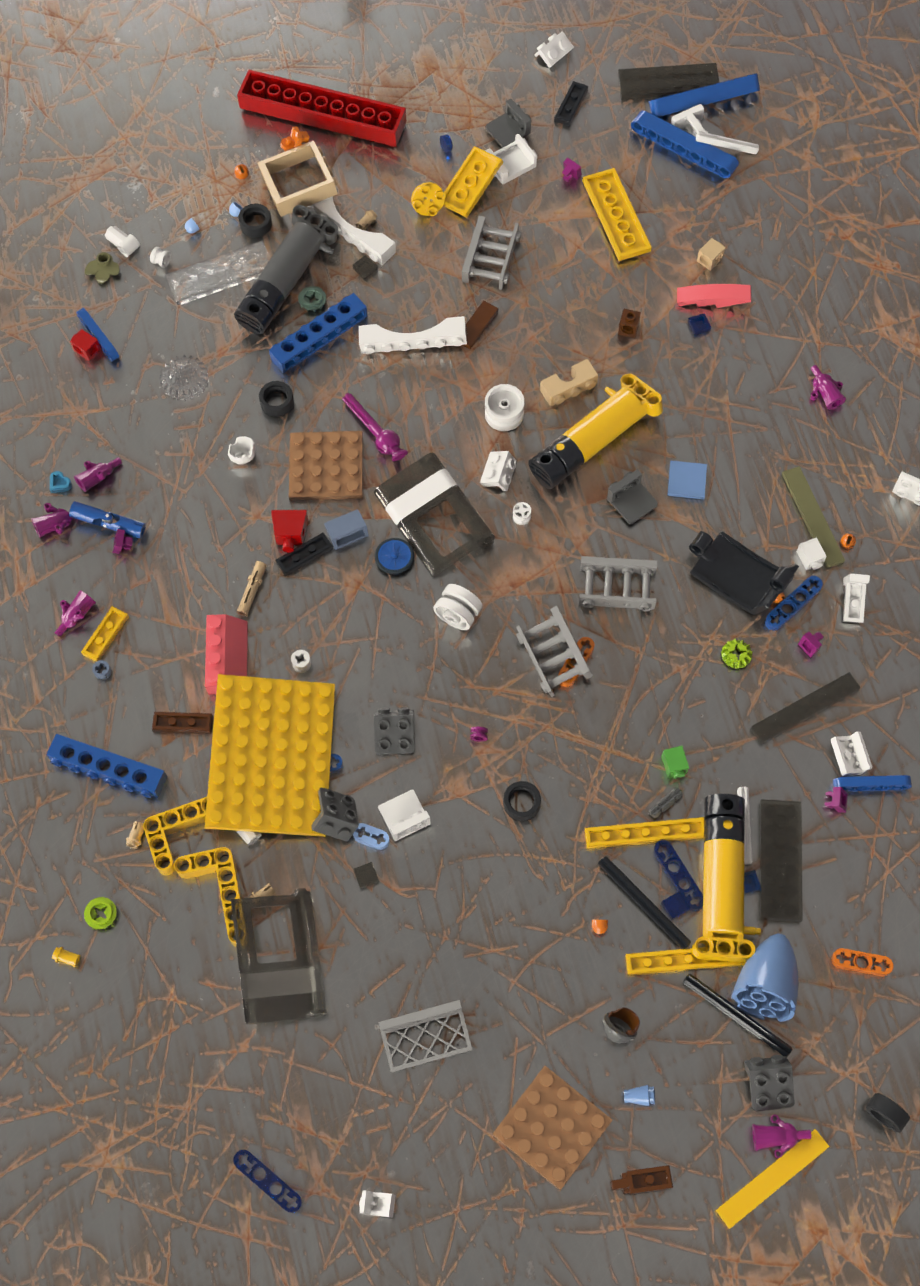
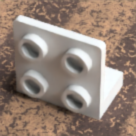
M902 471L892 492L901 498L909 499L915 504L920 505V479Z
M410 790L378 806L394 841L431 824L430 816L427 811H424L414 790Z

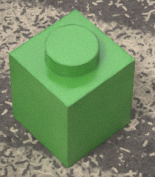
M683 746L663 750L661 757L668 778L674 777V779L684 777L688 772L689 765Z

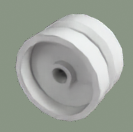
M509 384L494 386L487 392L485 397V419L493 429L499 431L516 429L524 418V396L517 387Z
M448 584L442 592L443 598L437 600L433 610L447 624L460 630H468L474 622V617L481 611L483 607L482 602L469 590L456 584Z

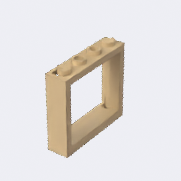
M314 140L257 163L280 217L292 213L293 208L297 205L307 207L338 194L335 187L338 185L335 176L332 177V170L328 166L325 156H323L321 147L316 146ZM315 157L326 181L280 198L270 175Z

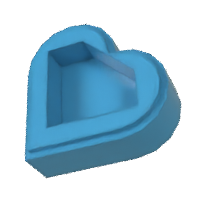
M55 471L51 473V493L67 492L72 488L71 480L65 477L62 472Z

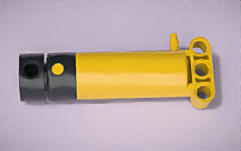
M623 375L620 380L621 389L616 392L612 388L606 387L605 392L610 398L529 460L532 474L542 486L551 490L646 414L653 417L661 415L663 412L662 396L635 375Z
M713 794L705 797L703 936L698 938L692 945V953L698 959L746 962L755 953V945L750 940L744 939V935H760L761 929L744 926L745 799L733 794ZM698 944L706 945L707 952L700 951ZM719 945L726 946L728 953L720 952ZM742 946L747 948L749 954L743 955L739 948Z

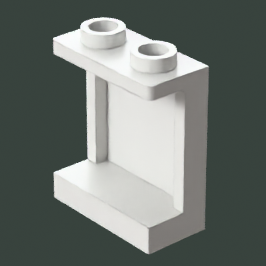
M519 134L515 135L513 143L496 152H493L490 148L485 150L503 160V164L495 175L502 185L530 171L537 165V153L528 146L526 139L522 138Z

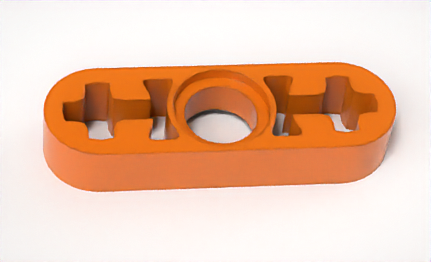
M582 637L577 642L580 651H582L583 645L589 644V648H586L582 654L587 663L594 651L595 644L591 638ZM571 658L566 660L558 676L569 671V669L575 668L571 664ZM579 674L560 683V685L563 687L572 686Z
M839 948L831 956L832 964L838 969L885 977L892 972L894 967L889 957ZM843 954V958L850 959L851 955H853L852 966H850L851 961L845 960L843 963H840V959L836 957ZM858 957H864L867 960L868 965L866 968H861L857 965ZM882 961L885 966H888L884 971H881L882 968L880 966H874L873 970H871L872 964L878 965Z

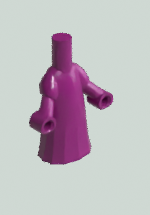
M817 365L812 366L811 371L815 378L810 399L812 401L817 400V392L819 390L828 410L842 405L846 401V397L839 391L842 389L843 383L840 381L836 382L830 375L822 373Z
M119 457L108 464H95L86 461L84 462L86 471L75 475L74 479L78 486L84 492H87L105 479L107 475H110L115 467L122 464V461Z
M50 503L44 504V508L47 513H53L31 518L40 538L55 530L58 534H61L63 528L69 526L72 522V517H69L68 511L61 508L57 509Z
M81 590L71 604L66 600H62L60 602L63 612L61 616L62 624L54 633L61 637L68 628L74 627L77 621L83 619L96 602Z
M776 1114L770 1117V1121L773 1124L777 1123L779 1126L752 1124L755 1151L781 1146L780 1149L774 1151L775 1158L782 1157L784 1152L788 1148H792L799 1139H811L810 1130L797 1131L792 1124L783 1122Z

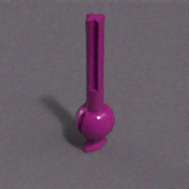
M345 394L342 400L376 437L375 445L377 450L385 455L392 454V461L404 458L408 451L399 448L400 438L398 434L393 430H384L352 394Z

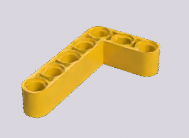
M207 797L150 816L144 821L143 828L154 864L162 875H171L175 871V860L167 835L204 823ZM191 811H197L194 817H188ZM178 818L175 824H169L170 819ZM152 825H159L155 831H150ZM158 843H164L161 849H155ZM164 861H170L168 867L161 868V864Z
M220 847L178 857L174 862V868L181 878L188 879L217 872L228 938L235 947L245 946L249 941V934L236 863L231 850L226 847ZM223 855H229V859L226 862H220V858ZM204 859H208V865L201 867V861ZM183 864H189V868L186 871H180ZM225 875H233L230 881H223ZM231 893H235L236 898L232 901H228L227 896ZM233 913H240L237 920H230V916ZM236 933H243L242 939L234 940Z

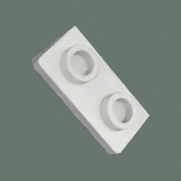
M563 31L558 35L554 33L548 38L549 43L545 44L543 42L537 47L538 52L534 54L535 57L540 55L549 68L574 48Z
M509 451L490 452L480 481L483 487L499 486L503 491H508L517 460Z
M855 732L851 736H837L831 739L842 776L862 775L872 769L861 732Z

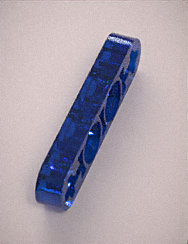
M666 840L658 841L654 846L655 857L687 908L693 912L700 911L703 908L702 892L671 843ZM660 846H662L663 848H668L666 850V854L668 857L673 855V857L667 859L666 862L663 861L666 859L665 854L663 852H658ZM670 862H676L679 865L677 872L669 870L668 864ZM682 879L688 880L690 887L682 889L679 886V881ZM692 889H694V892L692 893V895H693V897H694L695 899H698V898L700 899V901H699V903H698L699 906H697L696 904H693V905H692V904H691V901H692L691 895L689 894V895L686 897L685 894L690 893V892L692 891Z
M239 1150L235 1153L233 1162L236 1168L289 1213H296L301 1209L303 1201L300 1195L247 1150ZM241 1155H248L247 1161L250 1162L252 1165L254 1161L257 1162V1164H255L251 1168L249 1174L246 1172L248 1169H250L248 1166H246L245 1164H242L241 1166L239 1165L240 1159L238 1158ZM257 1168L265 1170L266 1175L263 1180L258 1181L254 1178V1172ZM274 1182H279L282 1185V1190L277 1195H273L270 1192V1186ZM287 1189L290 1191L286 1194L291 1199L297 1198L296 1203L298 1205L296 1208L290 1207L289 1209L287 1207L289 1202L284 1198L282 1202L279 1201Z

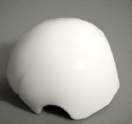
M247 436L237 437L235 444H230L228 449L230 460L240 465L250 462L256 453L254 441Z

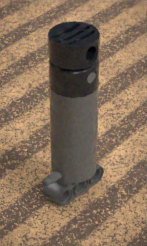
M297 205L293 208L292 228L234 312L237 322L254 334L264 333L318 250L320 249L331 255L334 253V250L326 244L336 242L338 226L303 205Z

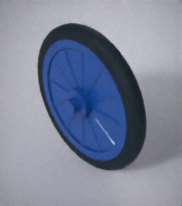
M390 538L381 542L377 547L375 561L382 571L389 574H399L409 569L412 565L414 551L407 541L400 538Z

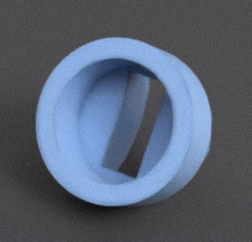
M232 202L229 207V213L233 217H238L243 208L238 203Z
M192 218L185 223V229L190 234L200 229Z

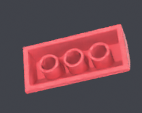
M226 614L207 615L205 688L208 695H216L218 674L247 676L248 621Z

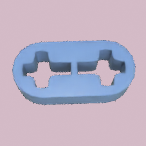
M359 823L358 828L353 833V837L357 842L377 850H384L390 842L387 832L364 823ZM365 829V833L370 836L362 835V837H359L357 831ZM383 836L385 842L377 844V840L373 838Z

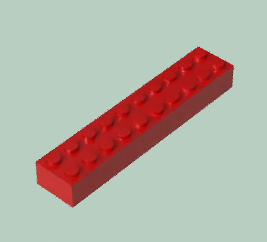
M248 70L237 94L241 109L394 147L397 146L407 122L405 107L253 70Z

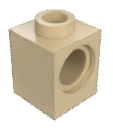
M711 238L699 250L697 262L711 271L724 257L725 247L722 243Z

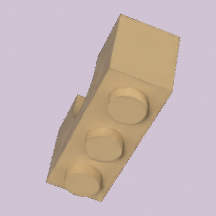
M588 359L572 366V381H562L557 374L540 381V391L550 407L555 404L559 405L564 400L576 397L580 392L587 389L590 390L597 385L598 374Z

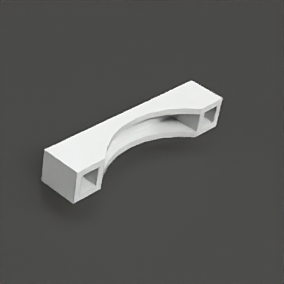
M333 196L307 206L310 210L334 222L338 226V234L342 235L348 243L354 244L360 252L366 253L372 261L383 265L396 253L395 242L385 234L364 231L345 221L336 210Z
M465 316L446 318L440 324L416 333L392 332L377 324L359 326V346L361 353L366 354L467 344Z

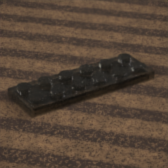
M716 63L618 69L621 100L665 97L719 83Z
M765 799L760 801V919L802 922L801 802Z

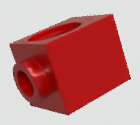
M83 329L74 334L70 340L73 350L88 361L101 350L98 340Z

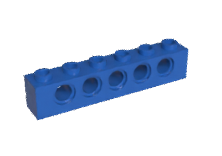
M354 293L344 297L341 302L331 306L326 312L316 316L308 324L301 326L298 331L288 335L280 343L273 345L269 349L272 362L284 374L368 317L366 305Z
M59 734L55 735L46 754L50 759V763L55 766H67L69 770L75 773L84 772L92 779H97L98 777L105 779L104 782L110 785H122L123 789L130 792L134 790L139 791L141 795L148 798L152 796L159 797L168 777L164 770ZM74 752L71 758H66L69 753ZM92 758L91 763L84 764L87 759ZM110 764L108 770H102L105 765ZM123 771H128L126 776L120 777ZM141 777H147L145 782L138 783Z

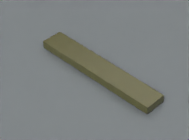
M800 466L783 471L784 481L812 539L817 537L827 556L824 561L826 568L844 563L845 559Z

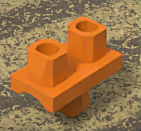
M293 126L291 135L283 138L280 146L285 152L303 145L301 143H308L310 138L307 131H299L297 126Z

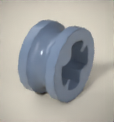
M99 660L94 663L92 671L98 679L103 680L110 676L111 668L106 661ZM104 666L106 670H103L102 673H99L98 670H100Z

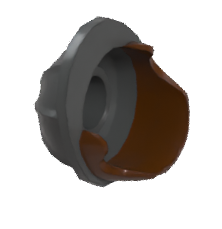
M622 1007L616 1011H611L605 1014L602 1020L604 1031L613 1042L627 1043L637 1036L640 1020L637 1014L628 1008Z

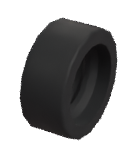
M249 204L238 215L240 228L249 237H262L272 227L270 211L262 204ZM253 215H260L265 218V221L258 226H250L245 223Z
M271 381L265 384L259 392L261 408L269 416H283L294 405L293 392L285 382ZM273 392H282L287 396V400L278 406H272L266 402V398Z
M518 781L508 786L504 793L503 806L509 817L517 821H527L536 816L540 810L541 796L535 785L526 781ZM524 790L533 796L534 804L530 810L518 812L511 806L510 799L516 791Z
M875 1093L866 1106L867 1111L877 1121L895 1132L901 1133L910 1119V1116L902 1107L879 1093Z

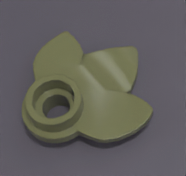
M101 252L97 255L96 260L90 261L87 264L85 275H95L97 282L104 284L110 279L111 275H118L120 268L113 261L110 254Z

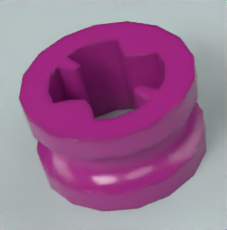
M480 726L471 728V733H473L470 735L471 740L479 742L488 740L486 735L488 733L487 728Z

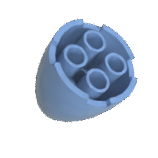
M777 933L764 940L755 949L752 957L747 959L741 969L732 998L738 1003L737 1008L749 1016L764 1020L765 1017L778 1018L779 1022H784L793 1018L795 1014L799 987L798 968L793 948L785 935Z

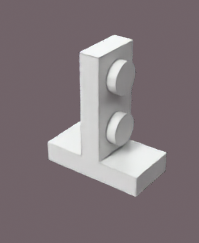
M701 104L672 116V125L680 129L686 128L695 137L699 131L708 133L700 122L703 119L704 107Z
M849 574L843 578V585H845L843 622H864L866 584L870 581V575Z

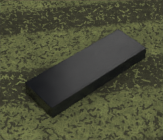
M575 81L572 82L554 117L555 122L567 126L571 125L588 91L587 85Z
M322 532L295 548L293 552L286 553L275 561L286 577L331 551L333 546Z

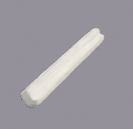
M701 131L696 134L697 142L751 154H757L759 151V145Z
M739 787L737 794L745 799L744 865H750L753 861L749 788Z

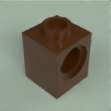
M624 308L619 323L618 335L635 339L641 312Z

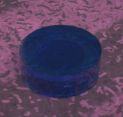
M448 134L440 136V145L445 153L452 151L453 148L452 140Z

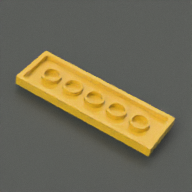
M615 168L584 176L582 182L618 261L651 252L652 247Z

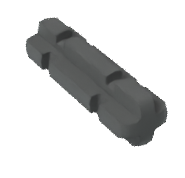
M678 787L674 788L670 794L668 793L656 806L654 805L649 810V814L654 819H657L661 812L664 813L675 803V800L678 801L683 796L682 791Z

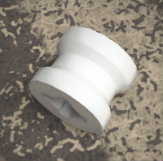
M155 247L150 255V262L159 264L162 268L167 267L171 259V253L167 250L162 251L160 247Z
M519 502L514 506L513 520L516 524L525 525L530 522L531 507L528 503Z
M297 650L292 654L291 662L294 670L298 673L309 671L311 659L308 652Z

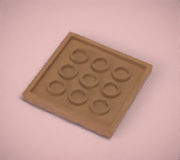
M363 432L290 433L289 500L363 499Z
M544 1066L492 1135L561 1191L613 1120L548 1067Z

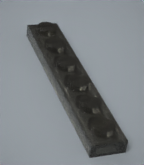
M849 672L754 724L751 730L762 745L859 691L860 686Z

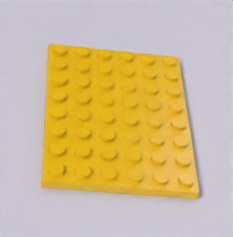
M218 674L205 829L326 836L312 831L311 825L321 812L318 791L320 788L329 789L335 684Z

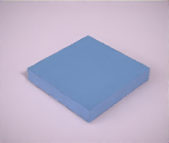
M670 461L667 496L704 499L707 464Z

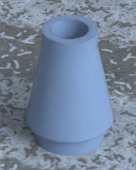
M648 1084L624 1090L625 1103L650 1107V1104H655V1088L649 1087Z

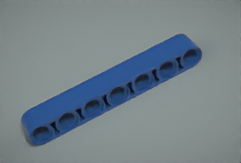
M755 73L650 100V112L652 115L660 117L687 110L699 104L706 105L760 91L758 74Z
M640 111L631 123V128L636 133L725 179L730 178L739 166V161L734 156L713 145L697 142L695 136L647 111Z

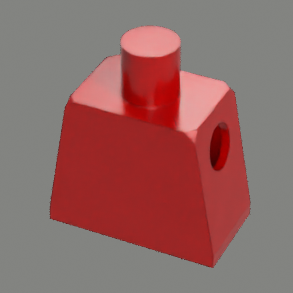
M271 510L276 544L283 545L282 550L286 553H291L294 551V545L303 544L308 525L307 510Z

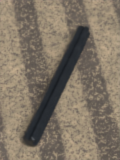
M605 856L598 862V865L681 949H686L690 945L691 941L608 857Z
M692 974L686 976L683 981L686 986L782 1056H789L792 1051L790 1045Z

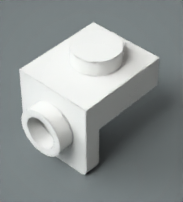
M363 1190L359 1202L360 1213L393 1218L396 1195Z

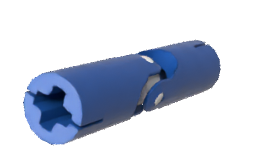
M76 501L72 503L69 511V517L103 526L113 531L122 529L125 530L126 535L139 539L143 537L146 523Z

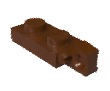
M669 1165L626 1171V1173H621L622 1179L611 1180L612 1190L623 1189L624 1194H637L673 1188Z

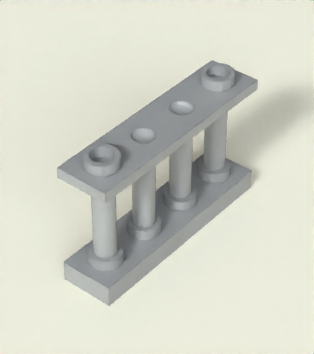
M478 216L462 269V282L469 283L470 277L475 275L499 280V290H503L504 283H508L509 273L507 272L516 242H519L521 238L519 223H515L514 230L509 231L489 227L488 224H485V217ZM488 233L511 238L509 245L485 241L482 237L483 234L486 235ZM484 247L504 251L507 254L505 259L481 255L478 251L479 248L482 249ZM480 261L503 266L501 273L476 269L474 264Z
M581 556L580 571L586 572L585 594L579 595V605L587 608L601 606L634 608L642 611L654 610L656 598H650V576L656 575L657 561ZM595 572L605 573L604 595H593V577ZM614 573H622L624 575L623 597L612 596V575ZM633 574L643 576L642 598L631 597V575Z
M557 606L550 609L553 614L550 616V619L525 632L520 625L516 626L519 632L516 636L520 644H525L543 681L540 685L544 693L548 692L551 697L555 696L552 688L578 674L579 676L583 674L586 679L593 676ZM553 625L555 627L559 626L561 630L558 632L559 635L534 648L531 647L528 638ZM560 642H567L569 646L566 649L567 651L542 664L539 663L536 657L537 654ZM569 658H575L577 662L574 665L575 668L549 681L547 680L544 671Z

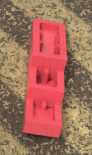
M706 284L677 288V303L679 306L697 304L698 307L715 304L717 308L751 302V285Z

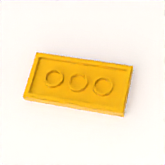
M474 146L444 191L445 201L443 206L467 218L503 164V160Z

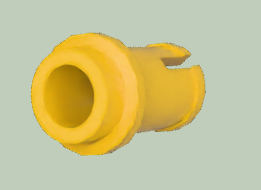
M62 946L60 948L56 947L52 955V959L56 963L60 961L73 967L78 965L81 957L79 954L64 950Z

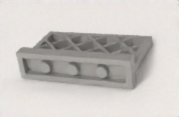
M460 1000L378 1022L391 1072L472 1050ZM459 1014L461 1023L457 1030L446 1024L451 1015ZM446 1017L444 1022L439 1020L440 1018ZM436 1020L442 1024L437 1035L426 1030L430 1021ZM426 1023L424 1028H422L418 1024ZM411 1026H416L422 1030L416 1041L405 1035ZM444 1026L455 1032L449 1043L438 1037ZM461 1026H462V1029H463V1033H464V1034H462L461 1032H459V1029L461 1028ZM406 1028L404 1033L398 1031L400 1029ZM395 1031L401 1035L396 1047L388 1043L386 1033ZM423 1032L435 1037L429 1049L418 1043ZM457 1033L465 1038L467 1047L458 1049L451 1045ZM403 1037L415 1043L409 1054L398 1049ZM437 1039L448 1045L443 1054L438 1055L431 1051ZM416 1045L427 1050L426 1055L421 1060L410 1056ZM389 1046L394 1049L392 1054L390 1053ZM449 1047L455 1049L453 1051L447 1052ZM397 1050L407 1056L403 1065L394 1067L392 1057ZM429 1052L435 1055L427 1058ZM409 1058L414 1060V1062L407 1063Z

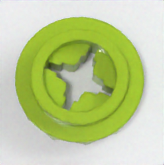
M734 639L727 641L723 646L721 656L728 666L739 669L750 663L753 651H751L750 644L747 645L744 640ZM736 647L739 652H742L739 659L736 657V654H732Z
M98 897L87 904L84 910V919L90 927L96 930L106 929L113 924L117 917V908L110 899ZM95 909L100 911L105 909L104 914L107 918H97L98 914Z

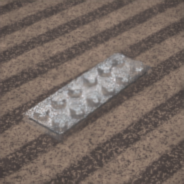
M263 241L165 274L176 304L180 305L259 277L269 262L270 256Z

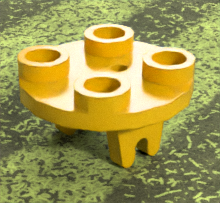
M432 182L422 183L417 186L411 197L412 206L415 211L425 216H435L443 207L445 201V193L442 188Z

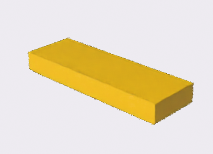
M112 606L81 651L82 655L95 662L101 660L129 618V615Z

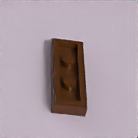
M483 300L466 323L467 344L462 346L468 349L473 347L498 313L497 307Z
M154 712L152 731L211 734L213 715L212 713Z

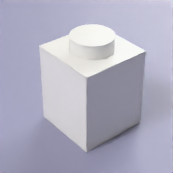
M817 537L800 543L796 551L806 571L819 569L823 566L827 557Z

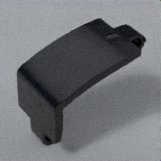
M700 531L689 545L690 551L699 558V561L690 573L713 591L753 615H757L771 606L777 596L787 588L794 578V573L799 568L797 564L778 567L724 532H720L713 541L709 534Z

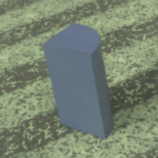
M358 509L324 523L335 550L369 536L367 525Z

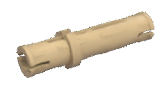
M261 561L255 562L252 574L248 576L247 580L249 582L236 611L241 616H248L257 589L263 582L262 576L267 565Z

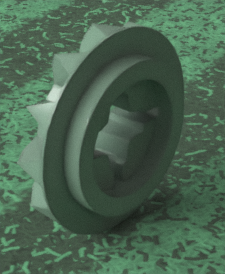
M310 286L300 292L298 301L301 308H305L307 312L309 310L315 312L316 309H322V306L326 304V294L321 288ZM315 296V299H316V300H313V301L310 303V300H309V299H312V298Z

